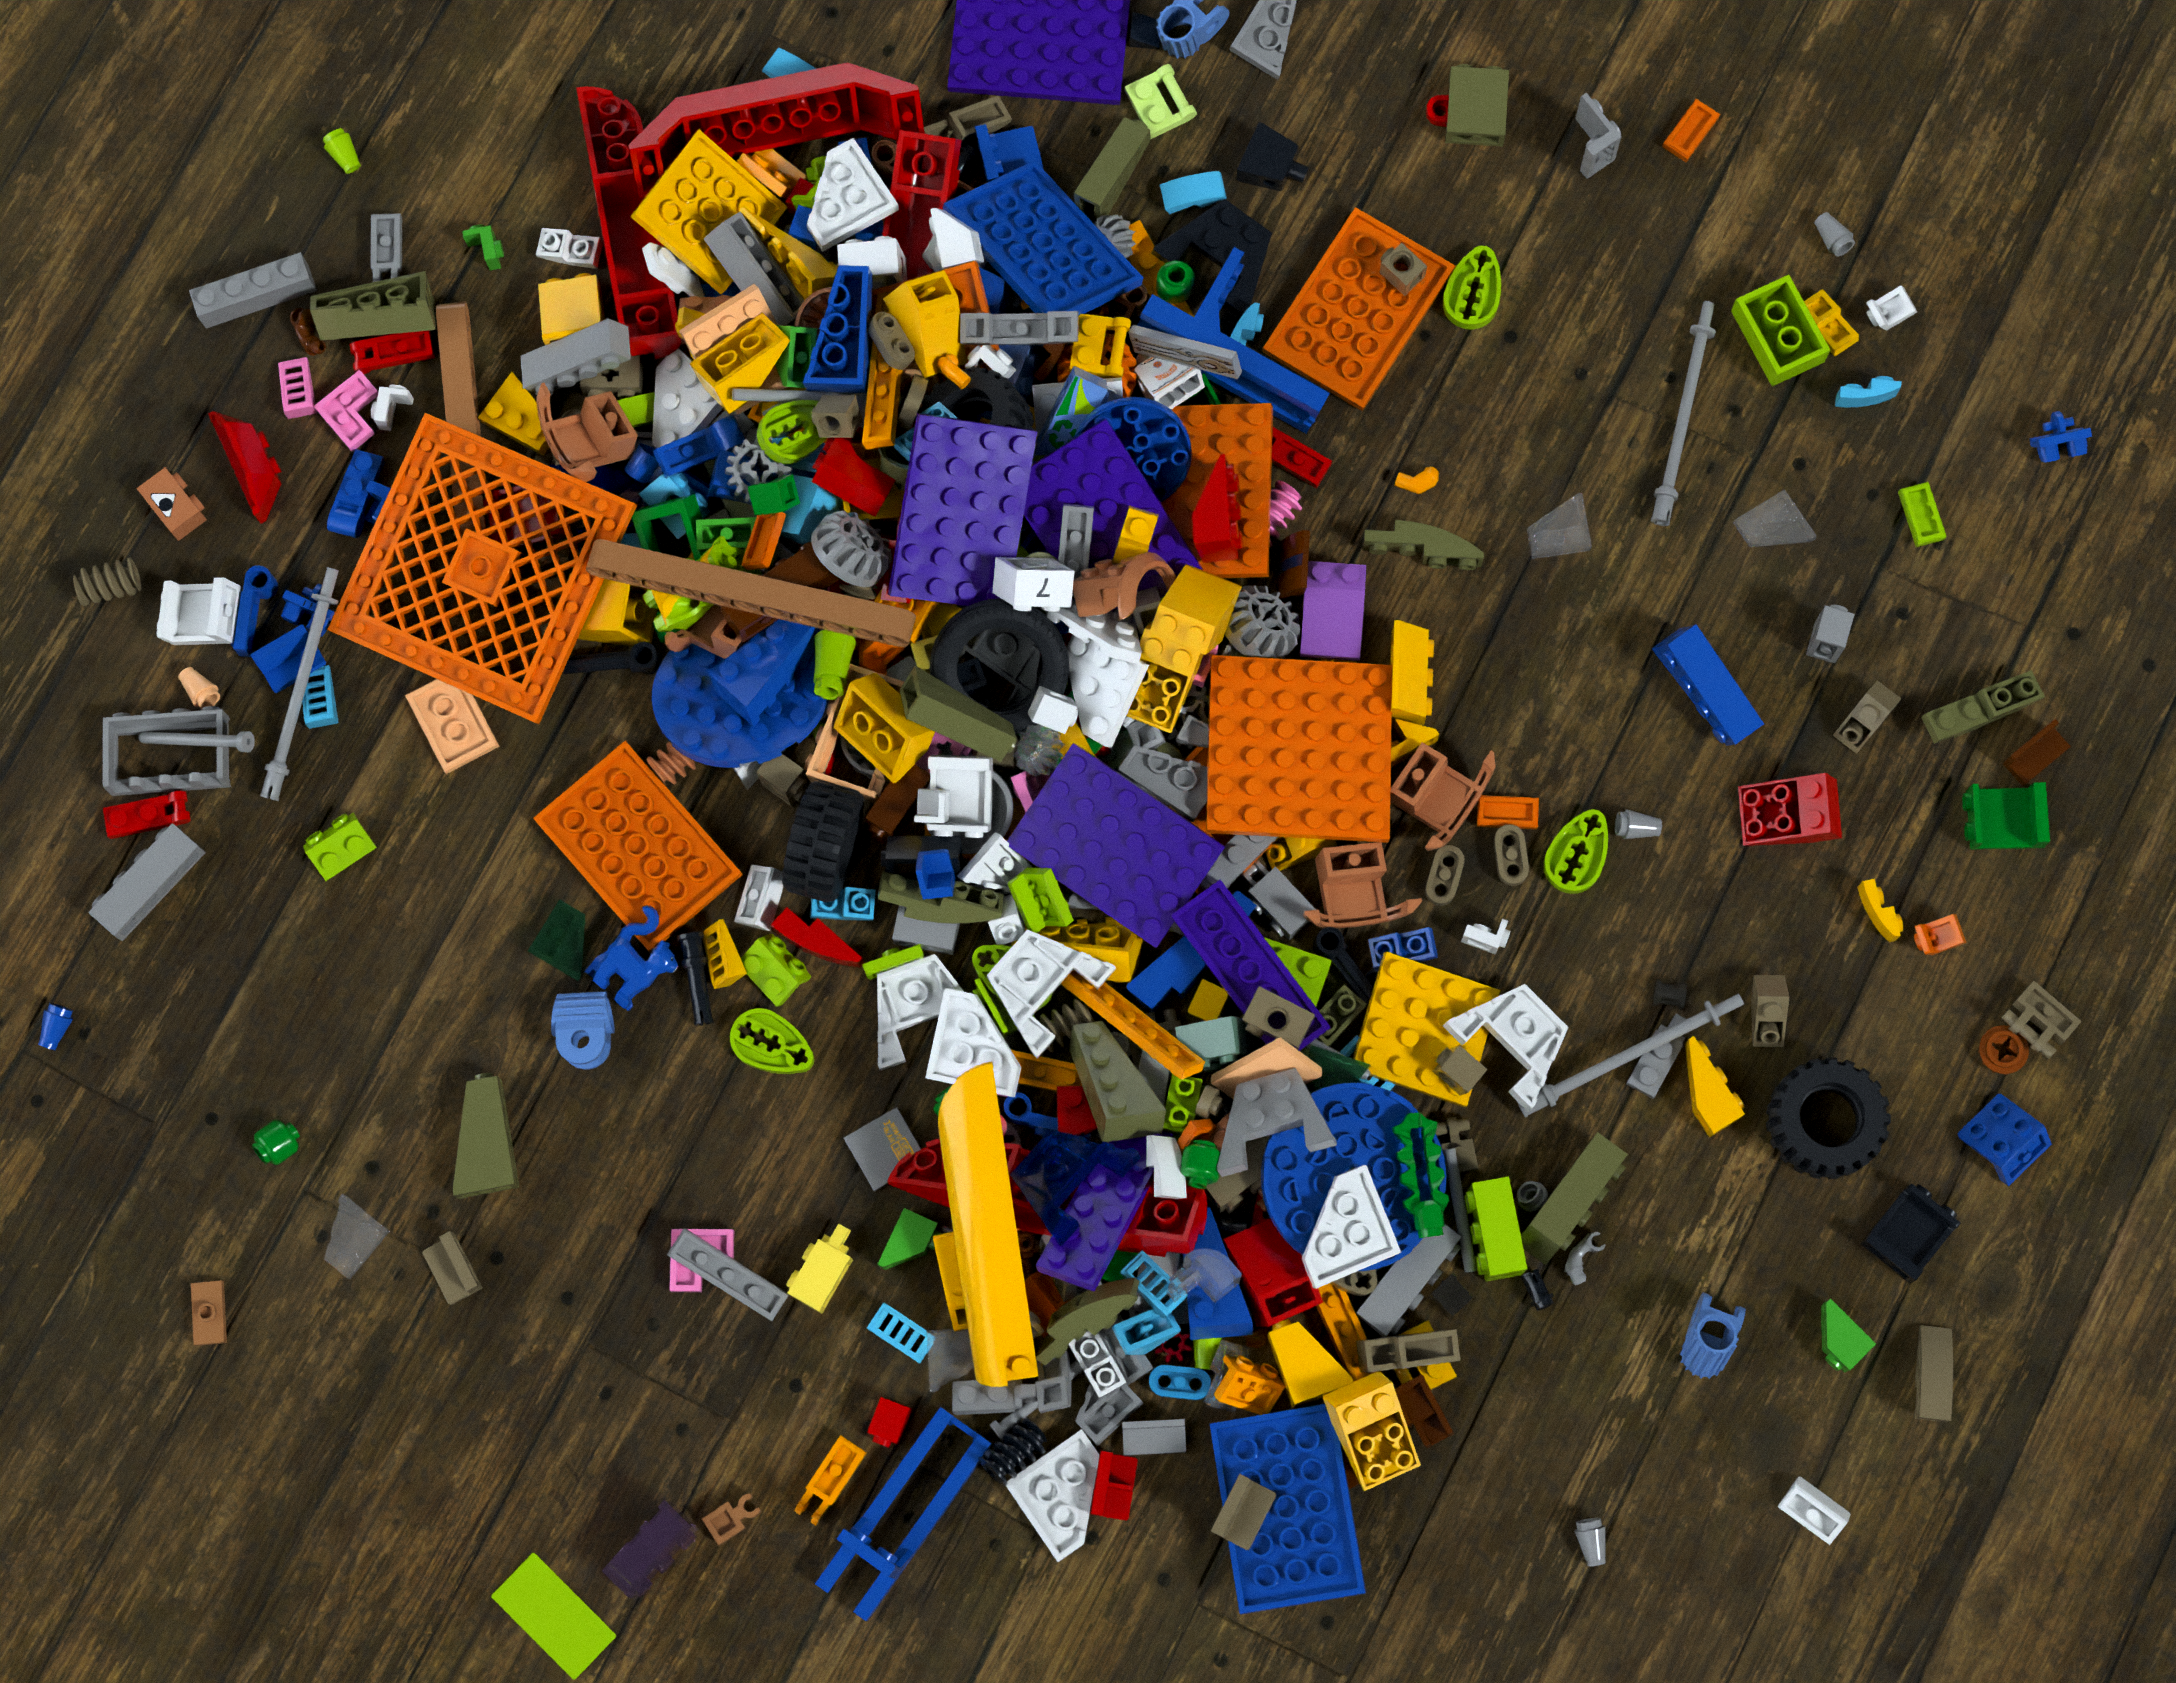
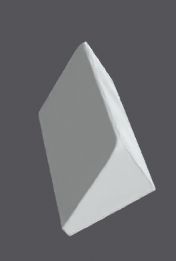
M751 865L734 922L761 930H771V923L774 921L784 887L781 871L772 867Z
M1800 1476L1795 1480L1778 1505V1508L1829 1545L1848 1523L1851 1515L1846 1509Z

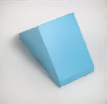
M1154 1309L1112 1326L1125 1355H1145L1181 1331L1172 1312L1167 1317L1161 1318Z

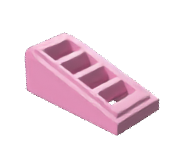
M304 357L279 362L282 404L286 417L292 419L317 414L314 408L316 403L308 358ZM302 366V371L287 374L286 369ZM303 377V381L290 384L288 380ZM304 387V391L290 394V390ZM305 397V401L292 403L293 399Z

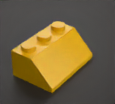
M1394 620L1391 634V723H1394L1395 719L1424 725L1426 716L1432 715V698L1427 697V686L1432 687L1433 669L1428 668V657L1433 658L1434 640L1429 639L1428 629L1401 620Z
M876 672L849 683L833 727L893 784L898 782L928 751L935 731L906 719L901 695Z

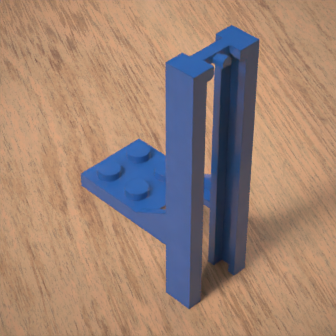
M1236 247L1233 248L1195 317L1154 294L1151 295L1139 317L1141 319L1137 326L1236 351L1242 369L1238 379L1200 370L1201 374L1205 373L1207 379L1252 404L1272 403L1273 416L1307 434L1330 393L1220 332L1219 312L1244 267L1240 261L1245 252Z
M940 1407L865 1514L850 1530L843 1529L839 1534L837 1540L843 1545L815 1585L829 1593L856 1554L881 1571L853 1611L860 1618L868 1622L979 1465L978 1457L984 1458V1452L990 1449L992 1444ZM954 1424L971 1436L973 1443L894 1555L881 1546L878 1550L870 1546L869 1544L872 1539L868 1536L946 1426Z

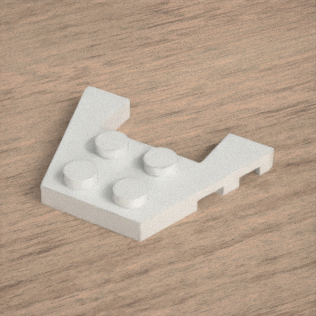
M1026 930L987 974V978L1031 1052L1038 1059L1056 1036L1033 1017L1034 1013L1072 970L1079 973L1098 990L1116 970V967L1109 962H1103L1082 951H1076L1064 946L1062 943Z
M935 954L877 974L878 1066L880 1071L906 1062L896 1034L897 1031L939 1017L945 988L964 992Z
M1523 984L1485 1004L1468 1010L1466 1013L1449 1019L1443 1027L1463 1045L1483 1025L1527 1069L1524 1076L1508 1092L1528 1112L1535 1106L1538 1100L1536 1098L1541 1087L1544 1086L1547 1079L1546 1075L1551 1063L1556 1058L1568 1026L1526 984Z

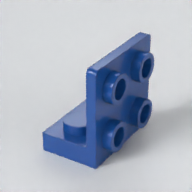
M986 124L975 126L977 144L987 183L1034 160L1043 169L1033 126L996 134H989Z
M1997 1094L1958 1132L1960 1140L1994 1165L1999 1180L2007 1186H2010L2052 1145L2045 1126L2002 1094Z

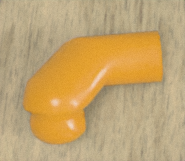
M953 354L941 357L937 364L940 372L960 389H964L971 381V377L958 367L959 361L957 357Z
M1431 466L1426 467L1424 471L1414 477L1399 472L1394 486L1416 494H1422L1437 484L1439 472Z

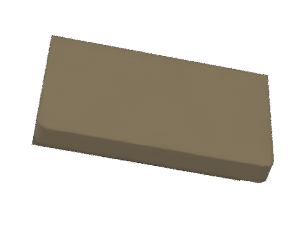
M448 1231L439 1236L440 1242L423 1250L422 1253L447 1303L453 1305L481 1290L483 1287L456 1234Z
M1239 1474L1211 1532L1245 1550H1249L1276 1498V1493Z

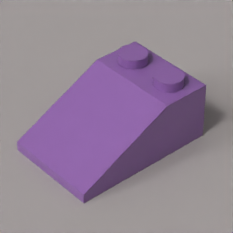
M1308 561L1307 589L1303 598L1300 657L1360 661L1366 565Z

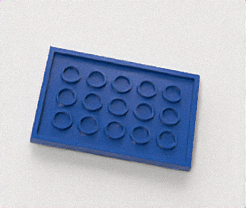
M1035 160L943 204V209L979 233L983 257L1034 313L1078 311L1079 315L1085 314L1142 284L1144 277Z
M1325 1404L1211 1423L1210 1430L1222 1506H1224L1239 1474L1276 1493V1498L1251 1548L1245 1550L1228 1541L1239 1613L1242 1615L1367 1594L1342 1445L1331 1423Z

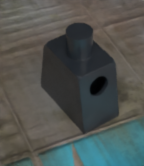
M1259 122L1237 168L1236 181L1282 191L1288 178L1304 183L1310 167L1296 162L1299 153V146L1264 123Z

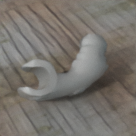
M1588 1233L1570 1251L1564 1272H1567V1275L1570 1276L1572 1284L1578 1285L1586 1281V1275L1583 1272L1584 1268L1582 1266L1584 1264L1582 1258L1588 1251L1597 1253L1605 1248V1244L1595 1247L1591 1242L1594 1236H1598L1601 1233Z

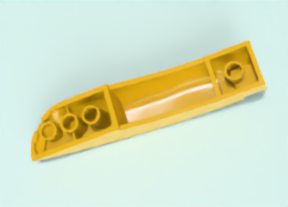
M991 1061L970 1068L961 1074L948 1092L945 1093L939 1108L938 1129L975 1377L977 1382L982 1385L1003 1387L1008 1386L1007 1381L1037 1377L1038 1369L993 1064Z

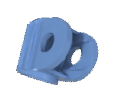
M1174 0L1172 5L1166 6L1160 12V17L1156 19L1158 23L1156 29L1164 51L1167 50L1169 56L1174 55L1176 59L1179 57L1186 59L1187 56H1193L1196 51H1199L1200 45L1208 42L1222 28L1229 17V10L1225 6L1217 5L1205 15L1197 7L1203 0ZM1186 25L1191 27L1188 34L1182 38L1174 39L1167 36L1169 31L1176 26Z
M606 991L557 994L552 1011L551 1033L553 1037H556V1047L561 1056L578 1069H594L600 1066L610 1053L611 1034L615 1033V1027ZM583 1037H589L587 1046L578 1048L579 1040Z
M1704 1292L1701 1294L1692 1314L1685 1336L1686 1340L1682 1345L1683 1349L1680 1355L1682 1356L1681 1363H1684L1686 1366L1685 1370L1691 1371L1692 1375L1700 1376L1701 1379L1703 1377L1710 1379L1713 1375L1718 1376L1736 1349V1343L1739 1340L1737 1335L1741 1330L1746 1309L1736 1306L1734 1314L1730 1315L1710 1307L1712 1297ZM1707 1321H1718L1726 1326L1722 1339L1701 1331Z

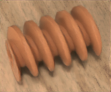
M667 742L668 753L658 749L656 751L658 761L652 757L647 758L648 764L665 786L666 780L674 785L677 784L676 773L685 778L687 776L685 766L692 770L696 769L694 760L684 756L672 746V743Z

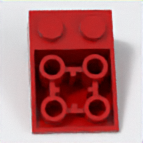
M1220 454L1192 514L1194 545L1203 563L1239 559L1238 549H1243L1242 532L1238 530L1237 520H1241L1240 503L1237 502L1235 493L1240 491L1238 474H1235L1234 464H1229L1225 454Z
M1820 773L1738 786L1743 846L1814 843L1842 838L1837 779L1829 774Z
M1271 1219L1222 1239L1257 1327H1269L1324 1303L1318 1288L1314 1289L1302 1262V1255L1284 1240Z

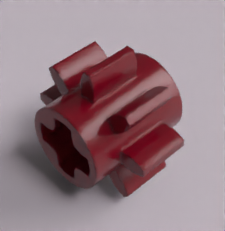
M1178 1333L1172 1337L1174 1340L1179 1338L1181 1341L1178 1344V1351L1174 1352L1171 1348L1165 1349L1164 1346L1167 1344V1341H1165L1155 1351V1354L1163 1352L1166 1355V1363H1169L1171 1357H1177L1182 1362V1351H1191V1347L1184 1345V1341L1190 1337V1334L1187 1333L1182 1336Z

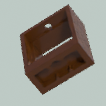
M914 764L898 782L893 784L890 781L865 817L869 827L868 830L872 833L870 836L875 841L885 846L888 836H903L917 814L918 789H927L930 783V773Z

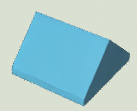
M793 475L800 504L784 512L786 518L780 536L804 545L807 542H811L813 531L827 514L840 510L843 500L811 482L813 478Z

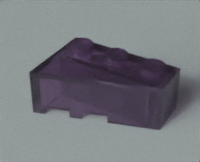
M664 1500L658 1506L661 1510L649 1522L645 1521L639 1528L641 1531L630 1542H627L602 1570L628 1598H634L635 1595L639 1598L642 1597L653 1585L650 1580L658 1571L661 1574L665 1573L675 1562L672 1558L673 1555L680 1548L685 1551L697 1539L694 1533L699 1528L673 1502Z

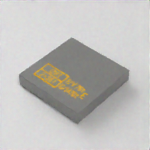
M897 1107L844 1137L846 1144L874 1192L888 1185L887 1180L892 1170L909 1152L914 1154L921 1149Z

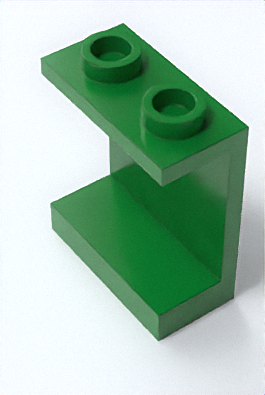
M2034 782L2029 788L1979 789V784H1972L1966 790V793H1963V810L1968 811V823H1965L1964 836L1966 841H1970V850L2044 848L2050 842L2046 782Z

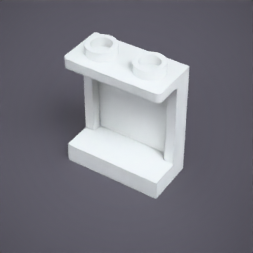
M224 577L214 578L212 584L180 585L171 580L164 581L159 620L157 622V637L172 645L234 643L241 586Z
M956 755L929 756L930 789L950 790L949 821L945 823H928L927 830H934L935 836H953V831L965 832V837H983V832L991 830L993 758Z

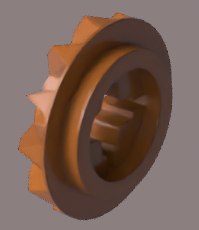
M1995 1026L1989 1029L1980 1039L1978 1053L1981 1056L1982 1064L1991 1069L1992 1073L2004 1075L2014 1073L2021 1069L2028 1059L2029 1046L2027 1040L2019 1033L2015 1035L2008 1029L2010 1026ZM2008 1039L2007 1050L2012 1055H2005L1998 1061L1999 1051L1994 1046H2001Z

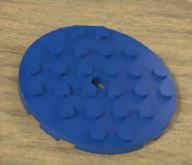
M692 644L680 652L670 650L661 662L653 682L652 706L662 734L684 756L696 762L714 767L738 768L743 763L757 761L758 764L781 756L782 750L795 742L797 744L801 743L813 731L823 717L829 700L823 699L814 692L815 652L805 665H800L794 672V678L789 685H784L776 694V701L770 708L766 707L759 715L760 720L755 727L751 726L716 694L708 672L725 659L699 646Z
M1342 1083L1330 1085L1310 1093L1327 1126L1335 1137L1337 1145L1310 1153L1305 1143L1304 1126L1269 1136L1261 1165V1188L1264 1203L1272 1223L1284 1240L1303 1256L1334 1177L1347 1172L1351 1168L1367 1165L1401 1253L1359 1271L1378 1269L1402 1259L1412 1252V1249L1423 1238L1418 1237V1230H1415L1413 1216L1403 1207L1402 1201L1412 1195L1413 1192L1400 1183V1174L1408 1170V1168L1396 1158L1395 1153L1403 1148L1404 1144L1392 1132V1127L1401 1124L1406 1114L1417 1113L1418 1111L1404 1097L1372 1084ZM1422 1128L1411 1129L1410 1136L1413 1143L1412 1150L1416 1164L1417 1184L1420 1191L1419 1197L1420 1202L1431 1200V1190L1428 1183L1427 1163L1424 1156ZM1435 1133L1432 1142L1441 1146ZM1441 1148V1155L1436 1160L1435 1166L1444 1170L1445 1178L1437 1190L1445 1193L1446 1165Z

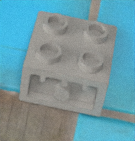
M1585 93L1580 98L1576 121L1591 138L1586 144L1580 168L1582 174L1588 179L1615 160L1621 140V131L1614 121L1609 122L1605 117L1600 103L1594 98L1591 99Z

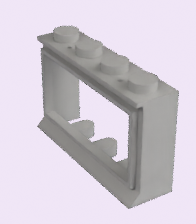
M206 706L201 711L177 708L173 709L172 713H160L159 711L149 710L142 712V715L131 716L128 713H115L112 717L103 718V788L111 796L231 787L229 779V747H217V772H192L185 775L164 774L158 777L118 779V736L138 735L142 732H179L216 729V735H229V716L219 707Z

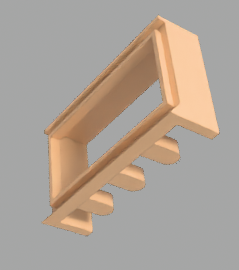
M850 664L843 696L829 701L826 710L827 721L825 726H820L815 738L817 746L814 754L810 753L808 755L804 770L807 771L806 776L810 782L821 780L858 790L865 800L875 804L883 793L888 778L877 768H875L868 789L825 775L826 768L840 735L833 727L849 683L875 673L874 671ZM877 673L900 694V688L904 681Z

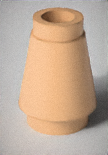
M187 667L181 671L178 679L181 681L195 707H200L202 710L203 707L214 706L219 701L220 694L215 684L192 667Z

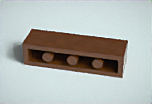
M811 542L805 543L790 558L779 560L773 569L764 575L759 574L760 576L821 590L840 580L821 563L813 550ZM720 606L723 617L743 643L779 620Z

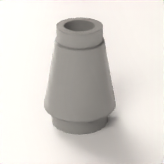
M1828 212L1823 213L1815 220L1814 224L1829 253H1834L1835 256L1839 257L1847 253L1854 246L1853 233Z
M1628 809L1624 812H1618L1616 815L1615 834L1622 836L1623 839L1660 836L1661 818H1655Z
M1588 1518L1577 1521V1529L1574 1532L1587 1566L1605 1564V1525H1602L1601 1518Z

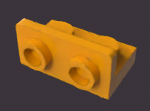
M773 148L755 152L753 156L742 153L737 160V163L781 198H788L800 177L804 180L807 179L806 174Z
M1226 1354L1223 1361L1229 1370L1213 1395L1219 1402L1260 1415L1269 1414L1286 1387L1278 1377V1371L1266 1363L1259 1365L1244 1356L1234 1357Z

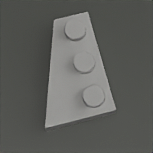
M1259 0L1229 50L1278 80L1281 74L1282 62L1297 0Z
M1134 745L1117 771L1192 822L1195 821L1206 804L1207 767L1202 766L1201 763L1191 760L1189 762L1173 758L1169 754Z

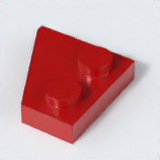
M1057 1086L1058 1146H1064L1068 1144V1140L1083 1133L1087 1135L1097 1128L1082 1086Z

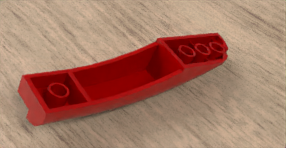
M576 87L618 323L628 326L631 356L654 353L655 359L663 358L676 351L682 339L678 336L675 328L678 315L673 291L664 282L659 281L649 273L642 248L649 242L665 246L630 217L645 198V196L639 197L628 146L643 131L641 118L635 107L627 99L623 101L614 96L610 90L599 87Z
M899 130L890 193L899 205V210L885 217L882 236L897 239L906 257L907 280L935 272L929 268L922 257L933 237L929 226V218L932 217V208L944 210L943 204L956 198L960 170H957L962 140Z
M939 1138L926 1142V1147L914 1154L910 1152L906 1154L894 1167L887 1182L893 1187L950 1208ZM1004 1143L1017 1229L1052 1236L1088 1168L1023 1149L1019 1144ZM1152 1182L1117 1250L1139 1253L1143 1250L1147 1255L1165 1257L1167 1251L1192 1255L1198 1235H1203L1206 1225L1207 1197L1205 1190L1186 1186L1187 1198L1154 1197V1182Z

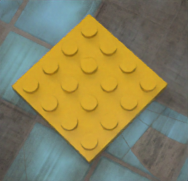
M698 129L630 217L718 293L722 294L730 286L733 279L703 238L723 221L737 214L742 207L770 224L775 225L788 206Z
M1390 952L1383 953L1352 1060L1368 1068L1370 1071L1369 1076L1461 1107H1467L1472 1089L1469 1093L1459 1095L1433 1072L1438 1065L1435 1060L1446 1047L1451 1049L1460 1045L1480 1062L1489 1031L1482 1025L1465 1044L1461 1045L1443 1025L1449 1019L1498 997L1501 990Z

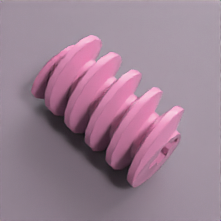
M1281 480L1275 482L1276 489H1271L1270 535L1275 538L1280 537L1279 532L1276 530L1277 526L1282 529L1287 528V524L1283 520L1284 517L1290 520L1295 519L1290 510L1292 508L1297 511L1302 510L1301 505L1298 503V500L1301 499L1300 494L1289 484Z

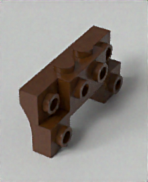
M1423 1375L1395 1388L1408 1429L1416 1428L1426 1448L1455 1434ZM1342 1447L1350 1490L1360 1483Z

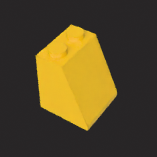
M582 273L572 279L552 278L548 279L545 283L538 284L542 339L545 345L605 320L601 286L596 275Z
M1186 564L1160 602L1149 632L1206 655L1222 642L1242 586Z
M604 579L578 639L624 646H634L638 642H649L652 644L654 633L652 622L658 609L649 608L646 605L643 595L648 589Z
M1290 1319L1272 1325V1331L1268 1332L1267 1338L1281 1378L1286 1386L1285 1389L1292 1408L1323 1398L1322 1396L1354 1382L1347 1371L1299 1322L1291 1324Z

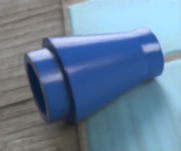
M49 1003L48 1008L43 1011L41 1035L38 1045L56 1050L58 1043L73 1021L71 1017L73 1010Z

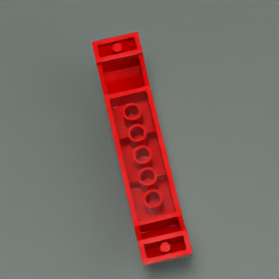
M847 62L676 97L628 146L638 195L643 197L649 193L698 129L730 157L859 130L894 139L896 143L898 142L899 130L923 134L925 132L917 85Z

